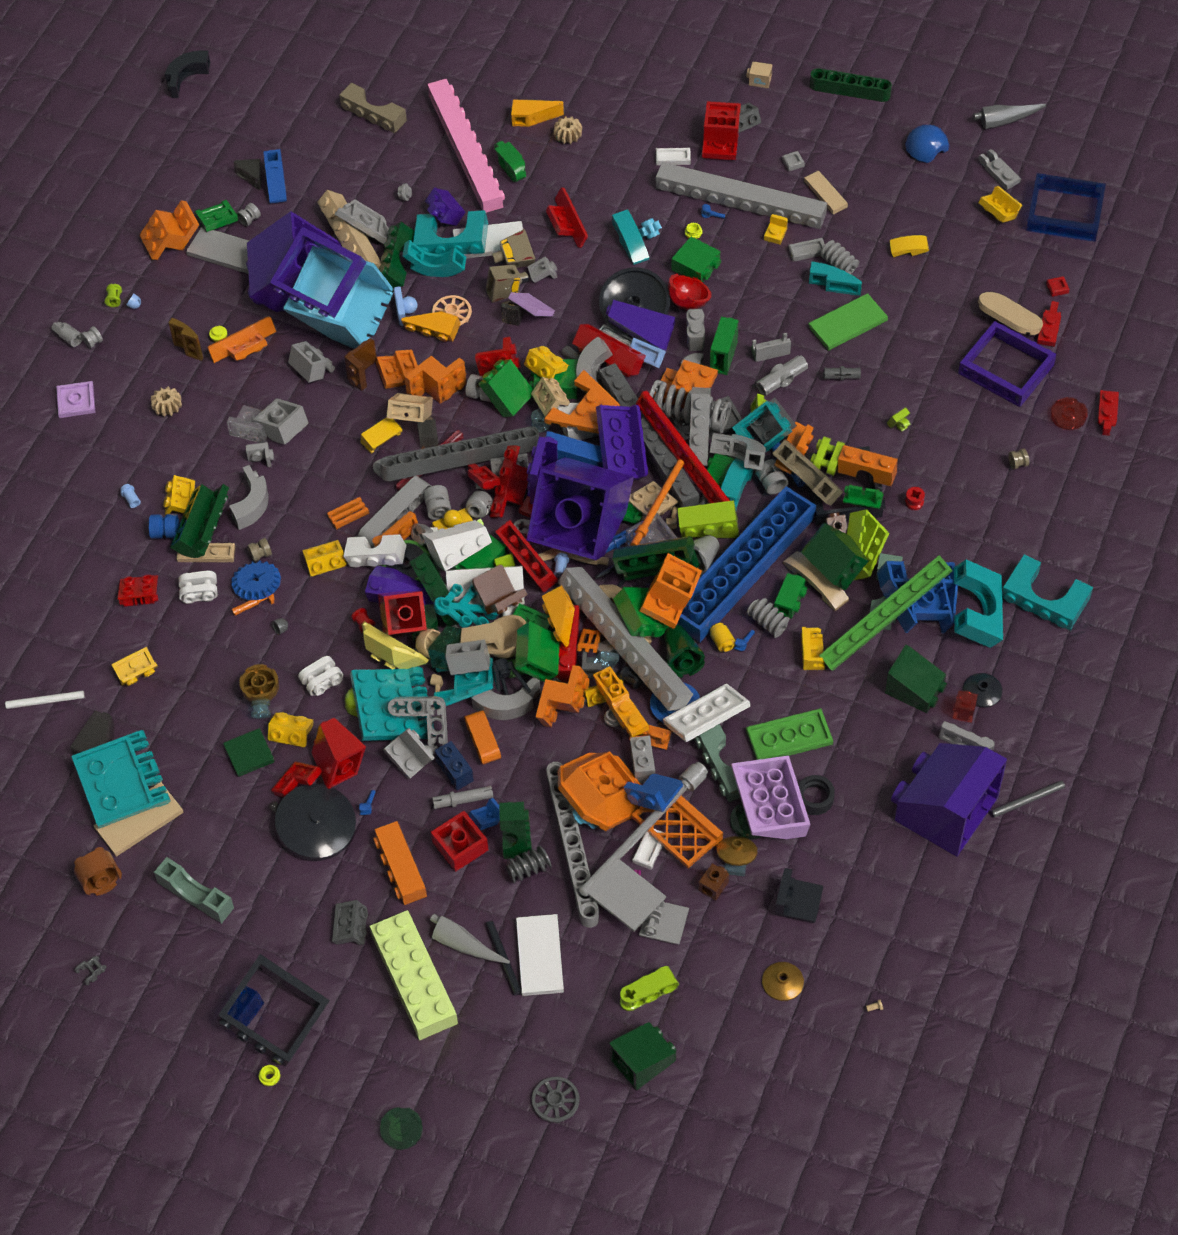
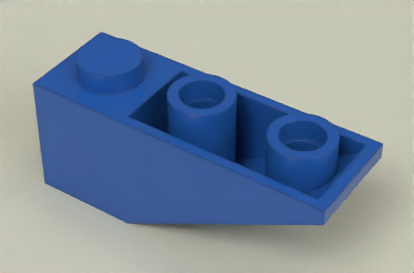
M281 150L263 151L270 203L287 201Z

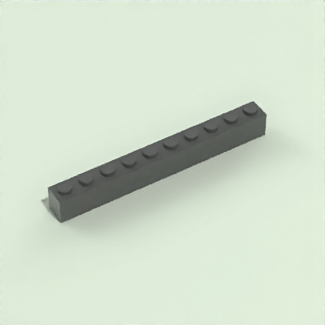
M616 363L599 370L601 386L620 406L630 407L636 405L638 398ZM641 412L646 458L664 485L677 459ZM681 469L668 493L678 501L676 504L678 508L699 505V494L684 470Z

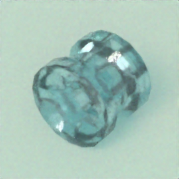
M541 409L532 412L531 420L532 427L537 428L539 432H544L549 428L550 424L545 423V416Z
M270 700L251 701V706L253 707L251 716L253 718L262 719L271 716V711L269 710Z

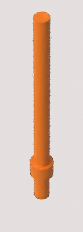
M677 460L644 521L637 527L636 535L630 544L631 546L639 545L642 538H645L649 525L684 465L682 460Z

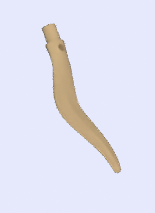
M555 548L538 554L543 561L554 559L558 553H565L568 555V558L588 564L608 565L609 562L607 557L593 560Z

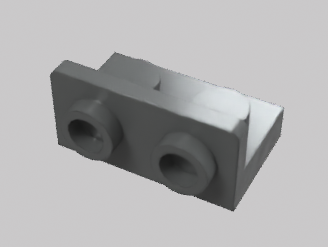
M749 102L741 105L739 133L761 123L758 107Z
M358 900L336 904L332 942L342 944L355 941L359 945H364L366 920L368 917L366 906Z

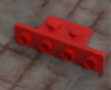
M561 187L555 197L558 206L548 205L546 212L557 235L573 236L578 248H582L588 238V234L565 188Z
M507 446L504 452V461L499 472L500 485H497L495 488V497L490 508V517L492 518L503 517L506 502L515 505L523 504L528 484V468L516 464L520 446Z

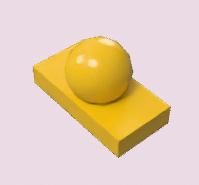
M466 508L459 511L452 509L445 512L443 518L432 522V526L438 529H448L454 527V525L473 521Z

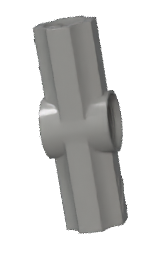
M798 355L784 365L780 363L774 366L770 374L756 382L759 392L762 395H768L780 386L787 387L795 376L808 369L805 358L802 355Z

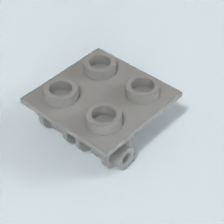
M663 901L642 923L639 936L679 945L689 908Z

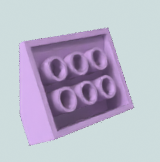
M789 756L731 764L752 835L781 839L799 838L807 835L810 821Z

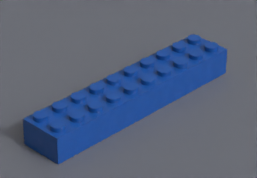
M786 486L700 577L691 599L681 613L677 625H681L692 638L701 642L710 633V628L723 619L815 519L816 505Z

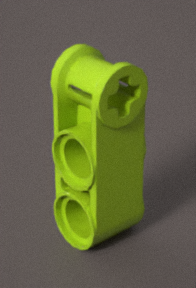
M668 966L661 967L655 972L623 987L620 992V1005L623 1010L633 1011L647 1003L653 1002L664 994L674 991L679 986V983Z

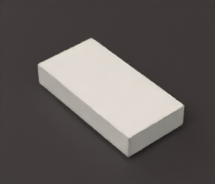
M656 148V165H661L662 162L673 165H691L690 148Z
M654 829L657 833H664L662 831ZM646 832L635 853L633 863L651 870L663 845Z

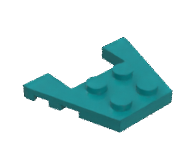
M436 655L437 672L449 670L447 660L443 655ZM490 658L489 670L455 674L454 689L434 692V696L441 697L445 701L446 706L493 689V658ZM436 701L433 704L435 710L441 707L440 705H437Z

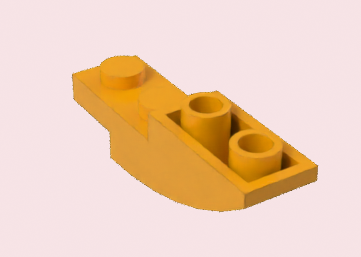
M609 666L593 674L612 713L621 727L627 730L631 738L648 731V723L630 699L629 692L613 669Z

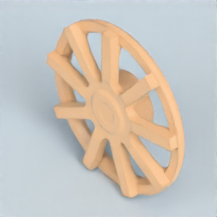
M456 295L445 296L439 299L432 308V313L442 311L458 316L462 320L460 321V326L468 322L472 314L470 303L463 297ZM452 298V303L447 304L444 300ZM456 298L463 301L458 306L455 304ZM441 302L445 306V309L438 308L436 306ZM467 304L468 309L459 310L461 307ZM462 313H468L466 317L460 315Z

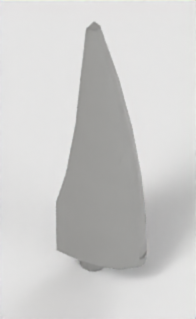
M432 915L430 921L437 924L433 931L432 939L477 958L510 963L509 960L483 945L464 927L444 916Z

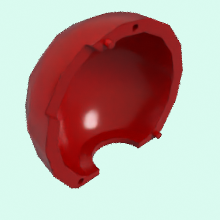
M677 273L669 278V296L677 307L683 310L700 309L710 300L711 291L697 277L691 278L678 275Z

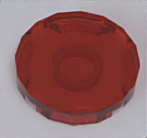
M1061 398L1051 408L1053 423L1064 430L1079 429L1085 424L1088 417V410L1085 404L1078 402L1075 398Z

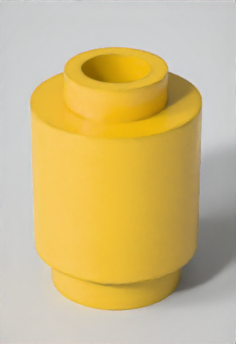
M717 623L710 628V636L719 651L728 652L734 648L736 640L726 625Z

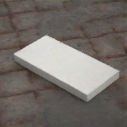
M522 221L488 225L485 253L464 254L466 259L491 256L492 253L501 251L500 241L523 230ZM465 228L453 229L454 237L462 233Z
M522 566L504 567L515 591L523 589ZM492 568L447 570L446 579L449 591L454 584H459L463 588L460 596L455 597L457 603L466 595L467 589L473 585L472 579ZM478 595L468 603L482 605ZM523 597L521 598L523 602H521L520 604H525Z
M725 684L665 717L663 722L681 739L688 742L750 707V702L731 686Z
M557 914L516 918L522 996L564 993Z

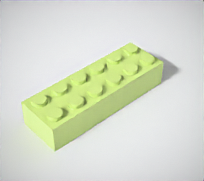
M404 911L371 925L372 938L419 1041L457 1025V1014L409 911Z

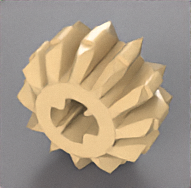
M565 116L564 119L559 118L558 122H555L554 135L557 137L558 142L562 141L563 144L569 142L571 145L572 141L577 142L581 138L582 125L573 116L570 118Z
M168 386L166 389L160 387V391H154V395L151 396L152 409L157 415L162 414L164 418L167 414L172 416L173 412L178 413L179 408L182 407L181 395L177 393L175 388L170 389Z

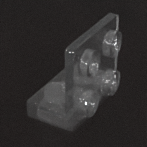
M244 405L237 418L229 417L227 421L230 435L264 443L267 438L264 425L253 422V419L263 410Z

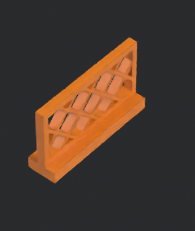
M682 795L666 811V820H657L647 831L687 868H690L711 848L717 847L723 840V832ZM641 806L631 814V817L641 825L645 820L640 818L639 815L643 812L653 813L655 810ZM668 813H678L680 820H668ZM654 825H666V833H657L654 830ZM668 825H680V833H668ZM682 825H691L694 828V833H682ZM668 838H680V846H671L668 843ZM682 838H694V846H682ZM697 838H705L709 843L706 846H697ZM682 851H694V856L688 861L682 856Z

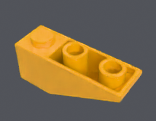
M513 100L512 126L530 127L564 115L563 101Z
M442 311L401 319L406 330L411 332L419 331L427 337L432 335L443 342H447V340L453 342L461 324L458 316Z
M561 585L542 596L544 601L542 607L545 613L550 616L547 618L549 624L556 630L553 632L558 642L562 641L564 646L567 647L569 645L575 608L570 596Z

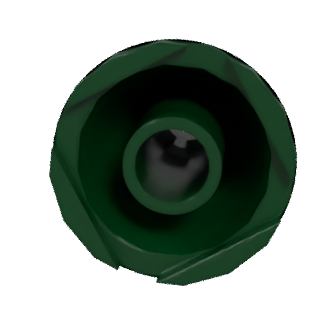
M676 625L674 629L669 627L665 632L667 665L679 678L686 674H689V676L696 674L705 665L704 652L681 625Z

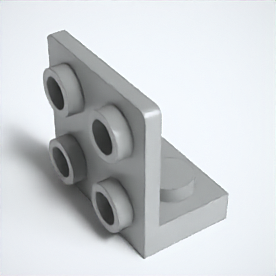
M410 728L383 749L408 780L435 758L433 751L427 745L424 746L419 740L420 736L417 732L411 731Z

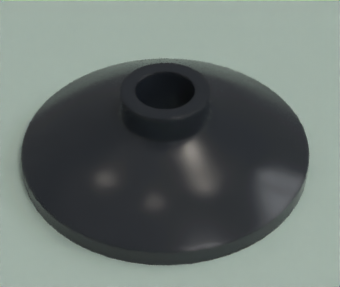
M977 673L970 676L965 681L963 693L967 701L981 708L997 704L1003 692L999 680L987 673Z

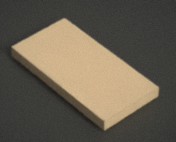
M160 782V783H158L157 785H155L154 787H152V788L149 789V790H152V789H155V788H158V787H161V786H164V785L162 784V782ZM168 790L166 793H168L171 802L164 806L152 808L98 829L97 824L94 825L95 830L116 857L184 813Z

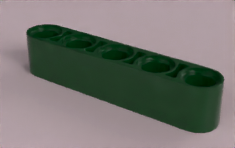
M820 68L813 69L810 73V88L814 91L886 102L891 97L892 84L887 79Z

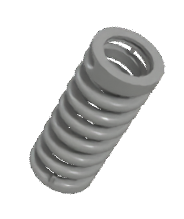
M656 380L650 391L652 398L656 392L654 400L668 418L675 416L676 420L681 421L684 419L689 424L691 420L692 390L688 392L684 408L680 413L681 404L685 396V388L681 387L679 389L675 405L671 410L676 386H670L666 402L663 406L662 399L667 383ZM712 396L710 397V409L713 402ZM717 399L712 416L709 419V429L712 427L714 432L722 434L729 420L732 403L724 402L722 409V400Z

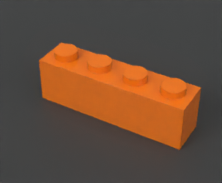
M398 821L375 829L376 837L373 840L376 848H380L383 853L380 854L383 865H388L389 871H387L390 882H395L396 887L394 891L397 899H402L403 904L407 905L427 897L425 885Z

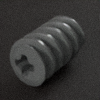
M538 846L537 852L531 849L529 855L523 852L522 858L516 855L514 861L511 858L507 859L506 867L511 881L515 884V877L522 881L523 874L525 873L529 878L531 877V870L537 875L539 867L544 872L546 864L551 868V862L546 851L541 846Z

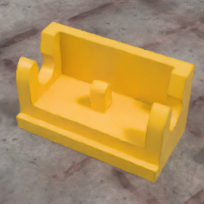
M386 417L361 434V444L372 454L378 446L395 435L399 436L402 428L394 419Z
M802 627L803 670H825L823 658L819 656L824 652L823 634H818L821 633L820 628Z

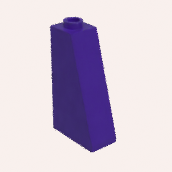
M613 300L612 305H608L606 315H608V321L633 338L664 351L667 350L675 325V317Z

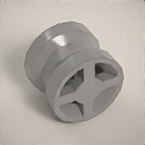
M94 326L88 332L81 333L84 343L90 349L94 347V344L103 341L100 332Z

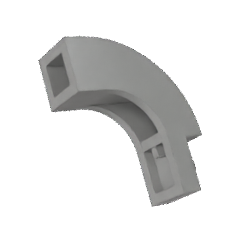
M596 337L584 348L577 363V377L585 370L597 382V371L600 365L613 355L604 340Z
M713 433L710 452L739 458L744 461L745 468L762 470L766 448L758 441L736 434L729 436Z
M250 465L243 467V472L251 491L244 500L230 505L232 518L239 530L256 522L265 512L269 500L264 476L259 477L256 470L252 471Z
M533 677L527 683L531 693H528L523 687L512 695H500L492 690L477 694L472 697L473 709L477 712L483 710L486 717L496 720H510L521 717L534 708L533 699L537 698L541 691L540 680Z

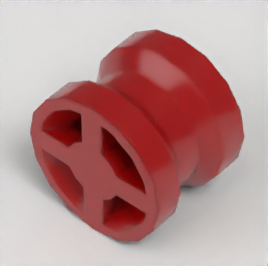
M919 487L909 488L905 500L907 508L910 510L921 509L924 504V491Z

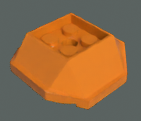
M610 751L603 753L589 752L560 766L558 769V789L583 820L598 825L604 831L631 819V814L638 809V805L631 804L624 786L627 782L639 785L641 783L635 778L620 757L613 755Z

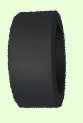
M811 775L800 781L798 786L808 814L821 815L831 809L834 803L835 789L827 778L820 775ZM810 787L822 788L827 792V799L822 803H811L804 798V791Z

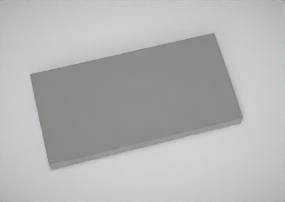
M203 227L200 228L186 251L188 256L249 274L246 267L248 240L215 230L206 232Z

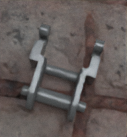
M98 956L92 957L88 962L83 961L75 968L76 973L80 972L79 969H89L92 972V975L85 980L86 985H89L90 981H96L98 979L97 976L105 972L107 968L106 965H101L98 962ZM94 964L98 967L95 971L91 967Z

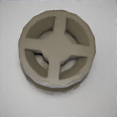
M1025 448L1020 449L1018 452H1009L1008 458L1012 469H1018L1019 466H1029V456Z

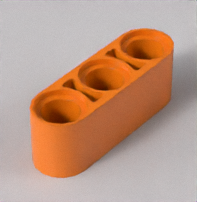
M481 710L464 716L467 729L481 764L484 765L501 759L499 747L484 711Z

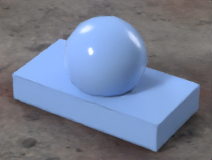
M394 287L399 325L403 326L401 319L405 317V313L411 314L415 312L418 304L413 297L407 296L402 298L401 287Z
M633 338L630 347L646 355L644 362L660 368L666 351Z

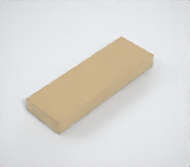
M820 171L804 177V182L821 201L827 202V208L832 214L848 207V203Z
M210 543L205 555L200 558H190L177 553V561L234 562L235 543Z

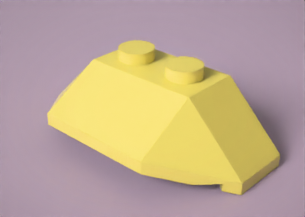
M365 621L362 623L365 647L372 653L370 657L378 662H381V660L386 661L384 665L390 669H409L426 664L429 661L422 654Z

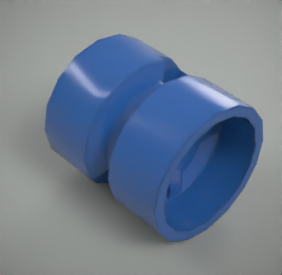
M161 514L150 515L149 535L151 539H161L163 536L166 538L175 537L179 527V517L177 514H167L165 517Z

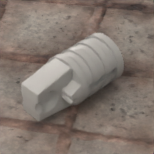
M62 322L53 323L52 330L71 346L76 347L82 342L81 332L69 324Z

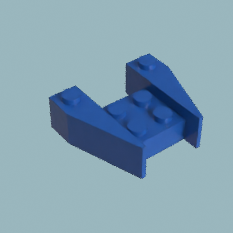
M886 561L877 571L880 589L886 599L910 580L907 578L904 561ZM946 562L952 569V572L897 617L905 633H908L918 623L917 620H939L942 633H945L954 624L958 585L954 584L955 562Z

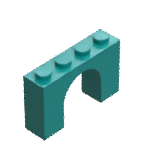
M485 210L468 211L466 228L462 233L451 238H442L436 235L438 225L435 216L431 214L417 215L413 243L424 251L441 254L456 248L462 254L485 253L488 219Z
M1024 554L1004 585L1002 598L1009 603L1022 607L1025 611L1032 612L1042 619L1049 620L1059 627L1070 631L1091 598L1093 587L1076 579L1063 598L1052 601L1042 599L1031 588L1032 583L1039 574L1041 562Z
M966 559L954 567V584L973 592L979 598L983 606L984 615L969 608L964 609L954 616L955 633L991 648L1003 640L1002 575Z

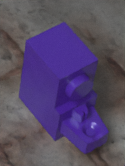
M433 188L425 200L429 205L428 212L436 216L441 223L457 226L466 213L447 190Z

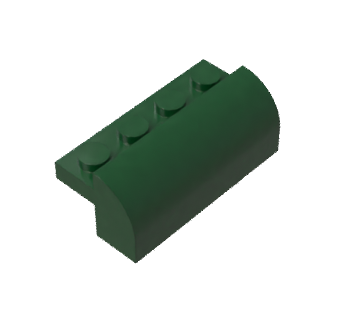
M201 484L192 492L171 544V549L190 558H200L205 555L208 545L212 540L213 532L217 527L218 519L223 512V506L228 499V486L222 484L215 491H212Z
M691 536L616 548L612 557L617 573H623L625 580L657 575L668 553L696 568L699 567L694 550L695 543Z

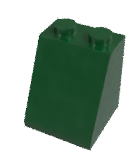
M826 523L821 525L801 551L832 584L844 590L849 587L869 562L850 535Z
M905 645L888 672L885 694L922 712L928 713L930 708L936 706L939 693H943L946 689V674L910 646Z
M650 1022L609 1043L610 1061L636 1091L676 1061L677 1050L670 1041L667 1042L663 1038L661 1030L657 1026L653 1027Z

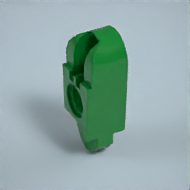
M499 141L495 143L494 149L498 156V163L513 182H518L526 178L525 161L517 149L510 142L504 143Z

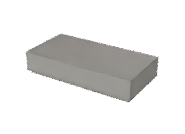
M819 238L790 244L788 249L794 262L821 256V250L825 244L823 239Z

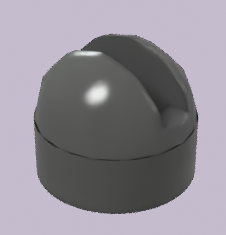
M283 618L272 621V627L280 635L287 631L288 622Z

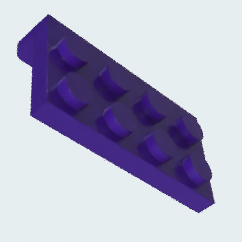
M632 405L630 407L596 406L603 468L634 476L633 480L646 477L648 475V466L639 405Z
M539 436L537 446H533L532 463H529L527 469V496L530 497V504L534 503L540 468L558 461V441L549 436Z

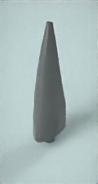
M1046 104L983 107L980 112L973 113V119H980L984 129L995 128L1023 119L1046 107Z

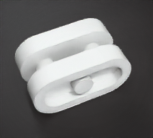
M200 571L180 575V600L187 604L197 601H212L218 595L216 573Z
M325 656L304 668L299 673L298 678L302 684L307 685L306 689L312 696H319L330 687L340 684L343 673L339 667H335V662L330 656Z

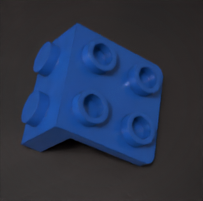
M651 774L643 785L627 782L624 789L631 804L663 812L683 787V783L681 780Z

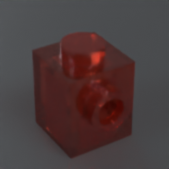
M958 690L953 719L972 723L978 694Z

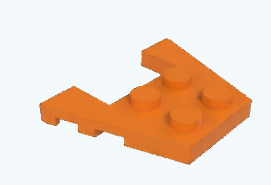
M583 370L574 381V384L588 393L570 415L553 407L544 418V421L550 425L551 423L560 424V427L567 428L572 426L577 427L581 431L599 434L596 406H620V404Z

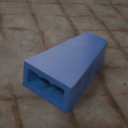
M547 431L546 436L558 441V460L566 457L603 468L601 446Z

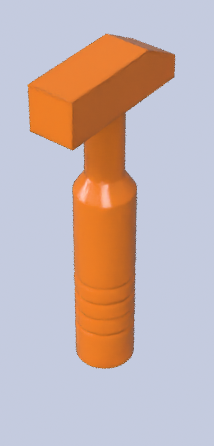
M274 594L260 600H249L231 609L232 613L236 616L257 606L266 599L271 604H274Z

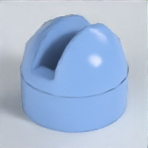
M133 294L126 305L132 309H137L141 305V299L136 294Z

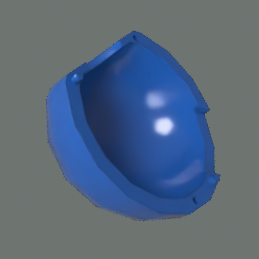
M923 124L914 128L907 136L905 143L906 150L912 157L928 163L934 160L940 151L945 153L949 150L948 137L941 128L935 125Z

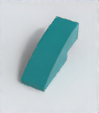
M629 210L613 214L612 224L619 235L620 243L633 265L649 260L647 249Z
M818 262L811 263L809 284L824 285L828 292L861 296L862 281L855 276L834 266Z

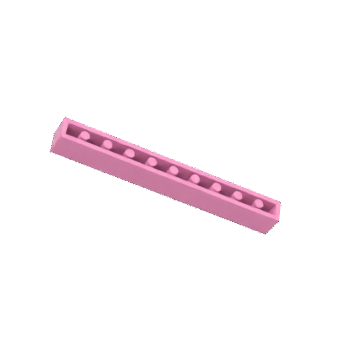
M447 79L427 84L429 98L482 211L485 210L487 213L503 208L504 193L502 190H499L497 178H493V170L491 166L487 165V157L485 154H482L480 143L476 142V134L474 130L471 131L469 119H465V111L463 107L460 108L458 96H454L452 84L449 85Z

